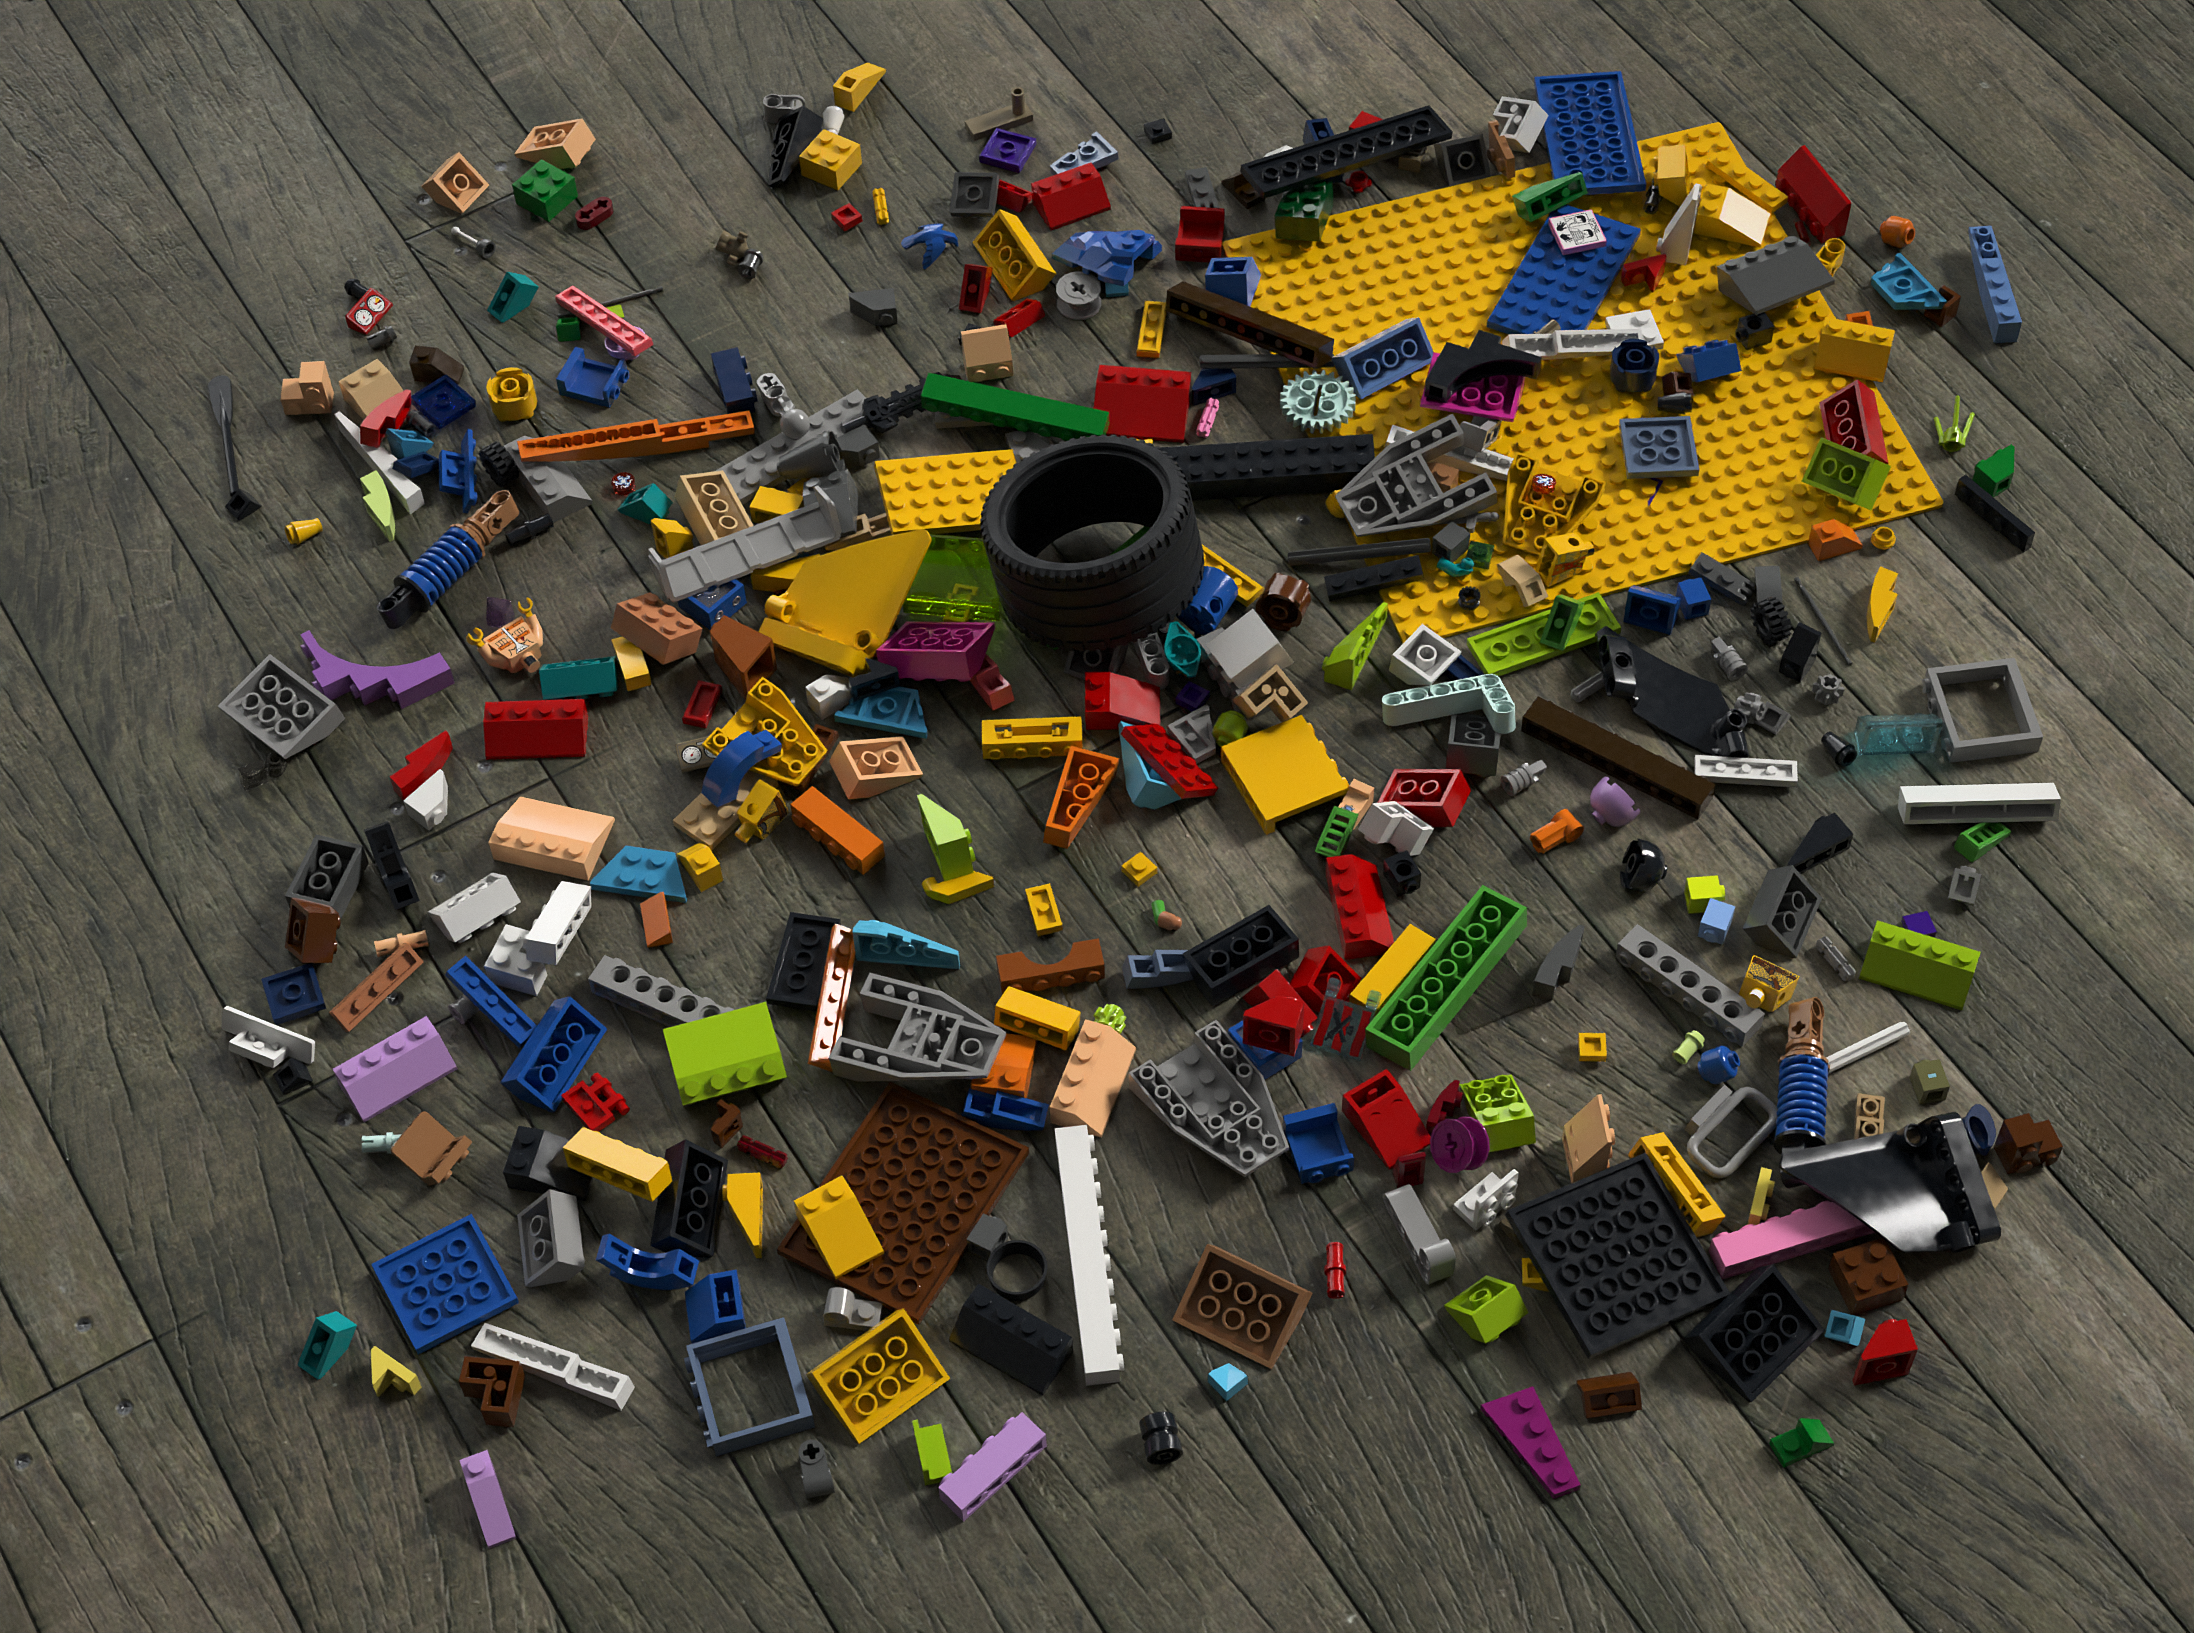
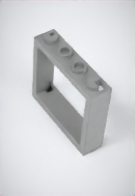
M2015 658L1927 668L1925 678L1921 680L1923 684L1922 692L1927 694L1928 710L1934 715L1935 730L1937 733H1940L1942 739L1941 747L1942 750L1946 751L1950 763L2039 751L2043 735ZM2002 678L2021 734L1959 741L1941 685Z

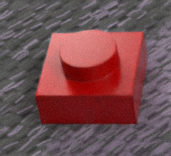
M850 203L831 213L832 220L844 232L863 222L862 215Z

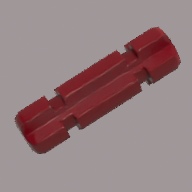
M741 1136L737 1143L739 1151L746 1154L750 1152L751 1156L767 1163L773 1162L772 1165L778 1168H783L787 1163L786 1153L780 1150L774 1151L775 1148L757 1140L753 1142V1139L748 1136Z

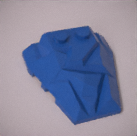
M1142 230L1079 232L1073 234L1052 253V259L1072 268L1082 266V272L1087 275L1090 274L1091 270L1098 274V280L1125 286L1133 278L1134 260L1138 256L1154 259L1162 251V245L1159 241H1155L1154 235L1147 234Z

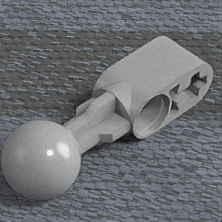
M766 373L761 375L757 379L761 397L773 415L781 416L780 428L782 432L792 439H798L806 435L810 428V420L807 414L800 409H794L795 406L787 396L785 387L775 374Z

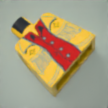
M1576 533L1546 538L1535 571L1548 587L1578 574L1582 570L1586 557L1594 554L1593 544L1590 541L1583 542Z

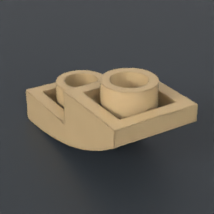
M1857 1094L1854 1139L1883 1134L1885 1097Z

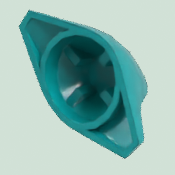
M1178 621L1171 622L1164 646V653L1168 664L1179 676L1184 675L1187 678L1196 677L1201 657L1200 645Z

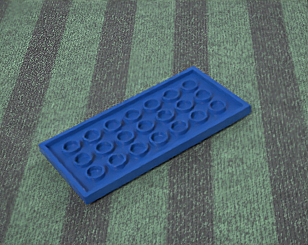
M1621 71L1534 77L1537 102L1549 115L1543 125V132L1553 180L1581 172L1588 192L1585 195L1646 191L1645 176Z
M1566 204L1552 211L1488 318L1487 327L1506 334H1533L1534 331L1538 332L1549 321L1554 319L1559 323L1560 330H1587L1638 240L1641 229L1594 214L1607 240L1606 246L1563 255L1548 225L1549 218L1585 210Z

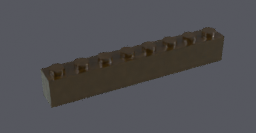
M1184 281L1167 290L1165 311L1315 369L1332 360L1334 339Z
M1538 696L1523 715L1522 732L1696 819L1700 818L1713 799L1716 784L1710 782L1707 778L1700 777L1688 771L1685 767L1666 760L1661 755H1656L1638 744L1627 741L1618 734L1611 733L1599 727L1596 723L1589 722L1577 716L1574 712L1567 711L1549 700Z

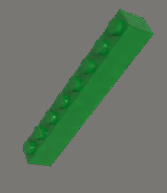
M928 373L921 394L922 408L930 412L948 413L953 417H966L975 422H989L998 427L1007 426L1016 428L1018 431L1038 433L1044 437L1061 438L1064 441H1070L1072 438L1079 439L1082 436L1086 438L1091 435H1106L1109 426V412L933 373Z

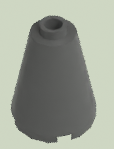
M824 431L780 456L779 462H777L779 475L784 476L785 479L819 478L830 475L835 471L845 470L844 459L840 460L839 452L842 449L833 431Z

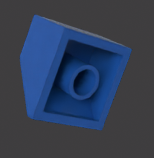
M1633 585L1628 590L1623 622L1671 635L1678 616L1681 598Z

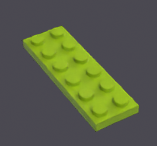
M1598 592L1578 599L1585 603L1577 626L1563 651L1540 643L1551 609L1467 638L1466 645L1484 674H1494L1499 677L1595 643L1596 632L1605 626L1620 634L1621 626Z

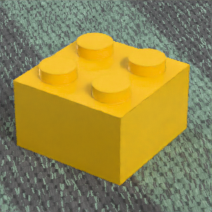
M825 129L819 133L799 156L802 176L835 190H839L862 164L860 144Z

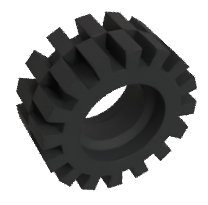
M495 441L479 451V459L483 462L481 463L482 466L486 468V473H489L490 478L499 487H504L519 477L518 467L514 464V459L510 457L508 451L506 452V448L501 446V443Z
M1770 597L1752 605L1751 612L1753 614L1751 618L1754 620L1753 626H1756V632L1760 634V639L1764 640V643L1771 645L1791 635L1792 627L1789 625L1791 621L1787 618L1789 614L1787 611H1784L1785 606L1780 604L1779 599Z

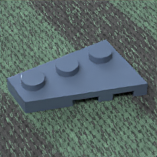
M1096 131L1091 135L1092 139L1087 143L1081 142L1075 152L1065 154L1050 165V171L1052 175H1056L1090 162L1097 169L1118 160V152Z

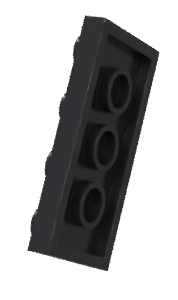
M790 912L766 996L767 1004L817 1011L831 931L835 924L841 926L840 919Z

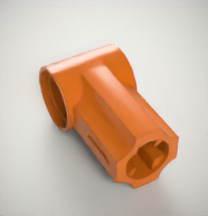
M1563 809L1553 816L1550 823L1531 833L1530 840L1534 849L1538 853L1544 854L1564 841L1571 843L1578 839L1583 833L1584 827L1568 809Z

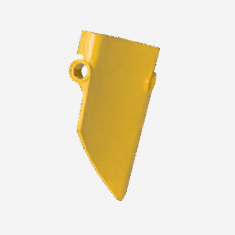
M921 529L882 537L807 560L785 593L780 596L772 595L767 599L765 613L768 617L764 618L759 632L772 638L774 647L809 659L852 678L866 674L865 658L873 660L874 657H877L876 650L887 641L932 541L929 532Z

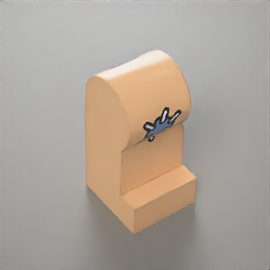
M1353 779L1349 785V791L1338 806L1358 814L1354 829L1372 805L1374 798V787L1356 779ZM1340 815L1336 817V820L1348 823L1350 820Z

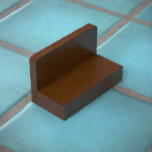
M1632 1372L1576 1381L1577 1387L1582 1393L1583 1411L1586 1418L1642 1410L1640 1383Z

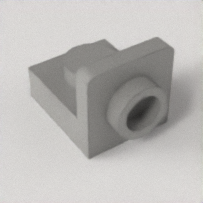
M1960 866V869L1955 868L1947 899L1973 906L1981 874L1975 873L1976 869L1967 866Z

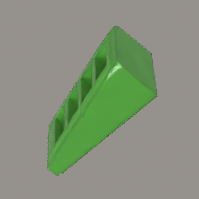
M1334 806L1315 852L1324 857L1344 855L1358 814ZM1340 815L1350 820L1348 823L1336 820V817ZM1335 824L1343 828H1346L1345 832L1343 833L1338 830L1332 829L1333 825ZM1330 834L1342 837L1341 841L1330 839ZM1329 843L1338 848L1334 851L1326 848V844Z
M1981 822L1959 834L1954 848L1970 862H1974L2008 837L2011 831L2000 822Z

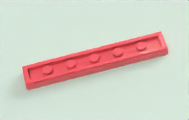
M571 286L555 296L556 302L634 356L653 346L652 338L576 287Z

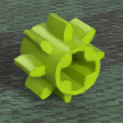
M1106 1004L1104 1009L1098 1007L1093 1015L1095 1017L1094 1022L1110 1026L1119 1034L1122 1033L1126 1026L1124 1023L1126 1016H1124L1123 1010L1117 1005Z

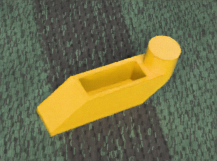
M974 871V873L937 883L934 877H929L922 882V887L930 898L951 904L993 888L994 879L992 876Z

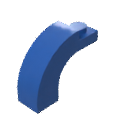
M767 730L755 735L749 731L739 735L718 754L706 773L701 793L717 808L737 799L739 785L746 772L757 762L780 752L782 743Z
M611 1234L602 1236L596 1261L611 1269L609 1275L635 1286L659 1290H676L692 1286L699 1260L681 1249L667 1253L644 1252L631 1247Z

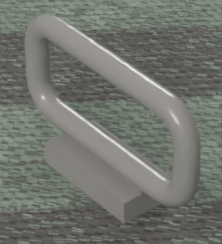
M1724 1085L1694 1115L1686 1126L1685 1131L1691 1135L1687 1143L1688 1156L1709 1176L1720 1179L1731 1175L1776 1128L1777 1107L1755 1088H1740L1732 1094L1733 1091ZM1742 1099H1753L1767 1111L1769 1115L1768 1121L1725 1166L1715 1167L1698 1152V1145Z

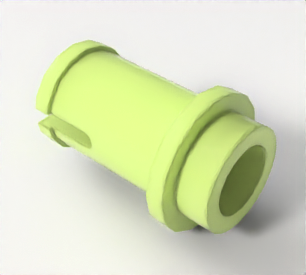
M1694 1030L1686 1033L1685 1040L1672 1053L1674 1059L1681 1064H1686L1698 1049L1704 1047V1037Z

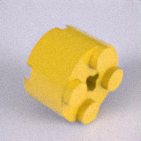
M505 368L496 372V376L492 380L490 377L486 385L491 409L499 421H516L529 419L533 416V411L537 406V397L532 377L529 374L523 373L522 369Z

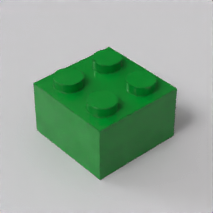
M542 159L512 184L516 204L548 222L578 197L575 178Z

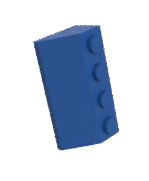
M570 996L554 1000L500 1083L520 1100L549 1112H555L562 1101L561 1095L569 1090L607 1031V1028Z

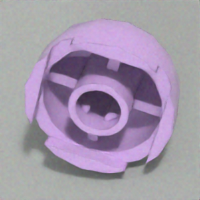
M1604 777L1593 788L1590 795V804L1594 809L1592 816L1601 825L1605 822L1616 827L1627 825L1640 814V810L1638 808L1634 811L1632 806L1635 802L1616 783L1609 785L1607 781L1610 778Z

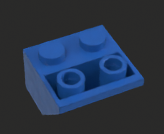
M1253 257L1211 258L1205 274L1206 290L1250 307L1261 273Z
M1712 340L1698 347L1697 345L1683 348L1684 352L1676 354L1677 360L1684 372L1691 373L1692 382H1701L1742 371L1736 343H1728L1727 340Z
M737 1270L709 1274L685 1291L692 1344L746 1328Z

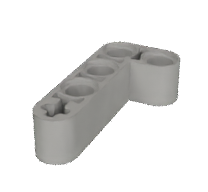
M1407 1184L1384 1193L1385 1207L1425 1283L1429 1285L1454 1275L1456 1256L1453 1247L1448 1239H1439L1412 1186Z

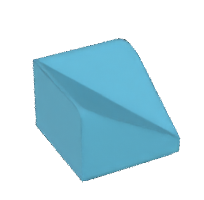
M1831 1310L1825 1337L1859 1346L1865 1319Z
M1228 1363L1208 1373V1383L1227 1401L1248 1384V1376Z

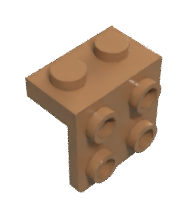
M421 1112L393 1144L391 1153L424 1183L430 1186L438 1183L443 1184L451 1176L452 1171L450 1169L456 1162L460 1163L469 1153L467 1148L471 1145L472 1141L465 1135L455 1138L429 1113Z

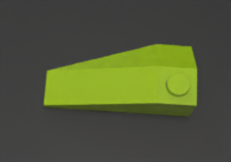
M1383 602L1333 649L1330 657H1325L1322 664V670L1325 671V682L1349 690L1353 689L1387 619L1388 603Z

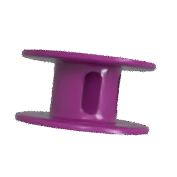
M1472 1117L1445 1119L1435 1126L1430 1138V1151L1434 1161L1441 1169L1448 1173L1475 1170L1481 1167L1487 1160L1490 1150L1486 1129L1478 1120Z

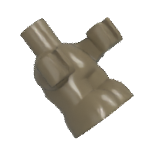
M725 230L721 233L716 245V251L729 255L726 263L735 266L737 260L744 257L745 251L749 249L746 241L748 234L739 231L738 236L735 237Z

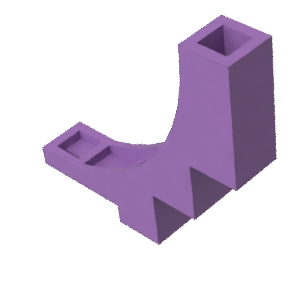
M310 631L300 634L304 643L300 645L301 650L306 658L311 657L313 660L311 665L314 669L312 673L315 681L312 682V685L330 700L351 691L354 698H360L365 706L388 695L392 702L397 701L401 709L454 684L451 669L440 652L423 660L399 666H366L342 660L328 653L318 645Z

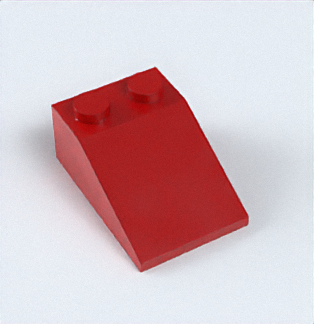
M1085 672L1086 730L1119 729L1118 724L1120 721L1133 725H1160V687L1112 672Z
M1394 769L1377 803L1395 801L1431 827H1453L1471 789L1461 769Z

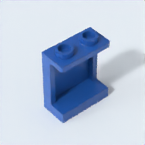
M575 347L556 378L559 395L610 408L613 401L619 397L621 387L628 381L629 370H627L625 360H620L618 365L614 366L586 359L584 349Z
M1335 1103L1283 1116L1282 1129L1301 1184L1307 1182L1316 1183L1326 1177L1334 1175L1343 1176L1353 1171L1354 1157L1352 1153H1349L1340 1129Z

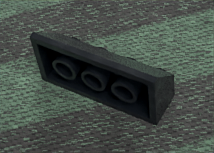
M1267 905L1182 954L1197 988L1209 1003L1215 1006L1268 976L1276 969L1278 970L1299 958V938L1273 908Z
M685 1139L666 1149L664 1160L668 1161L672 1182L658 1196L650 1246L665 1253L681 1249L692 1257L711 1258L714 1255L723 1197L722 1187L725 1184L728 1160Z
M980 1284L976 1286L963 1304L949 1338V1342L1042 1396L1073 1353L1071 1336Z

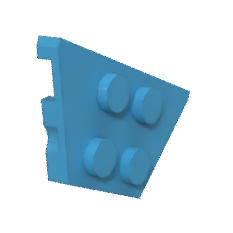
M1897 253L1895 260L1891 264L1886 263L1881 271L1876 272L1871 277L1873 288L1894 310L1942 309L1947 303V300L1901 253Z
M896 687L855 702L851 698L849 705L842 711L838 710L834 715L835 722L925 739L928 736L918 690Z
M625 846L590 881L591 890L651 898L660 892H664L667 901L687 902L674 852Z

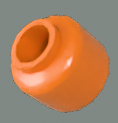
M1891 216L1881 224L1880 234L1885 244L1903 248L1913 241L1915 228L1909 219Z

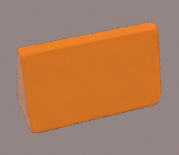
M660 892L640 903L647 948L673 943L664 892Z

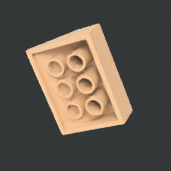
M519 797L498 821L489 840V846L494 860L589 881L615 818Z

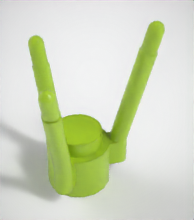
M1958 395L1955 397L1952 427L1947 428L1944 435L1939 418H1934L1939 437L1938 444L1949 452H1956L1965 447V440L1975 415L1973 412L1970 413L1962 433L1958 428L1960 396Z

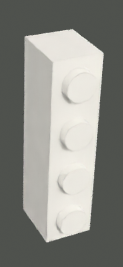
M561 881L557 889L552 891L547 905L544 904L541 915L538 919L534 920L529 934L526 933L524 936L523 949H526V960L557 965L591 909V886Z

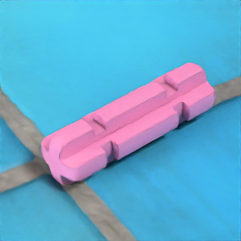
M1212 398L1207 400L1206 407L1199 421L1200 423L1196 429V434L1199 437L1207 438L1211 431L1209 429L1212 428L1216 417L1215 413L1218 411L1219 401Z

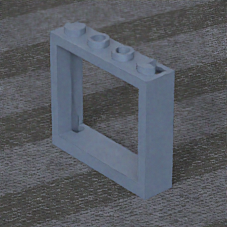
M784 1317L686 1345L689 1357L684 1358L688 1374L693 1372L695 1380L690 1382L694 1398L700 1397L702 1405L697 1406L701 1423L707 1421L709 1429L703 1431L708 1448L714 1447L716 1456L815 1427ZM778 1340L799 1414L720 1437L700 1363Z

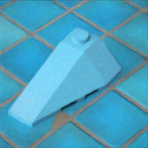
M1120 721L1118 726L1126 789L1132 803L1140 808L1147 807L1155 810L1180 800V796L1121 735L1125 726L1136 725Z

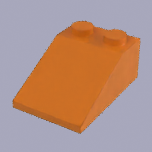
M1006 1033V1037L988 1077L972 1079L971 1089L995 1095L997 1091L1027 1098L1038 1040L1025 1035Z

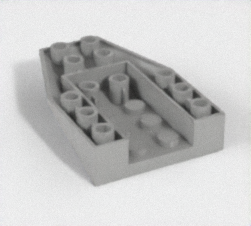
M1217 1020L1194 1033V1044L1159 1066H1156L1150 1059L1129 1072V1089L1176 1134L1244 1177L1289 1150L1288 1142L1263 1075Z

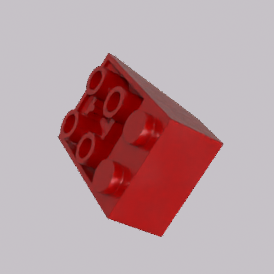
M1387 1069L1343 1094L1342 1112L1388 1169L1394 1167L1398 1157L1418 1153L1430 1145L1431 1137L1405 1091Z

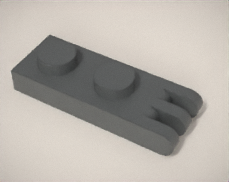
M1207 167L1186 170L1185 178L1194 207L1219 208Z
M1701 552L1688 574L1695 578H1702L1705 584L1740 605H1746L1748 599L1751 598L1756 590L1755 583Z

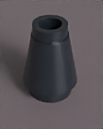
M1685 391L1658 397V411L1686 415V413L1692 412V394H1686Z
M1831 731L1823 735L1821 743L1836 764L1848 766L1856 759L1857 751L1853 744Z

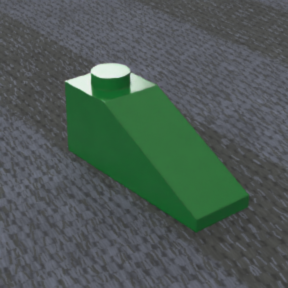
M1578 172L1531 186L1512 197L1518 216L1532 222L1588 192L1583 174Z

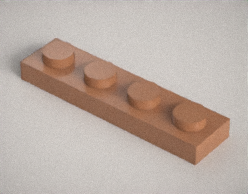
M403 943L329 1012L330 1015L345 1032H350L424 963L423 960L408 943Z

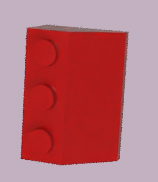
M1092 162L1031 183L1032 203L1050 231L1111 210L1102 178Z

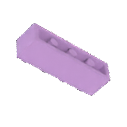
M1023 1412L1016 1418H1010L995 1437L990 1436L984 1441L981 1449L975 1455L967 1456L956 1472L947 1474L941 1480L938 1487L940 1499L964 1522L1047 1447L1046 1434Z

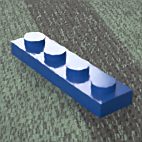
M464 956L446 971L445 976L518 1048L528 1041L537 1025L467 956Z

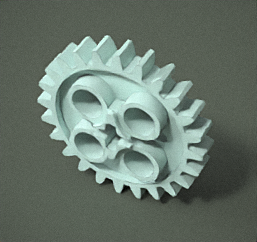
M1313 370L1312 375H1309L1304 371L1303 377L1296 374L1295 381L1289 379L1288 386H1283V392L1280 393V409H1282V415L1287 416V422L1293 421L1294 428L1301 425V431L1310 428V432L1313 434L1315 429H1319V432L1323 434L1325 428L1332 432V426L1340 429L1341 422L1347 424L1348 418L1353 417L1356 394H1353L1354 388L1349 387V381L1342 382V376L1334 378V372L1325 375V370H1322L1321 374H1317L1316 370ZM1321 387L1322 389L1321 397L1319 399L1318 413L1316 416H1314L1315 406L1317 403V393L1318 389Z

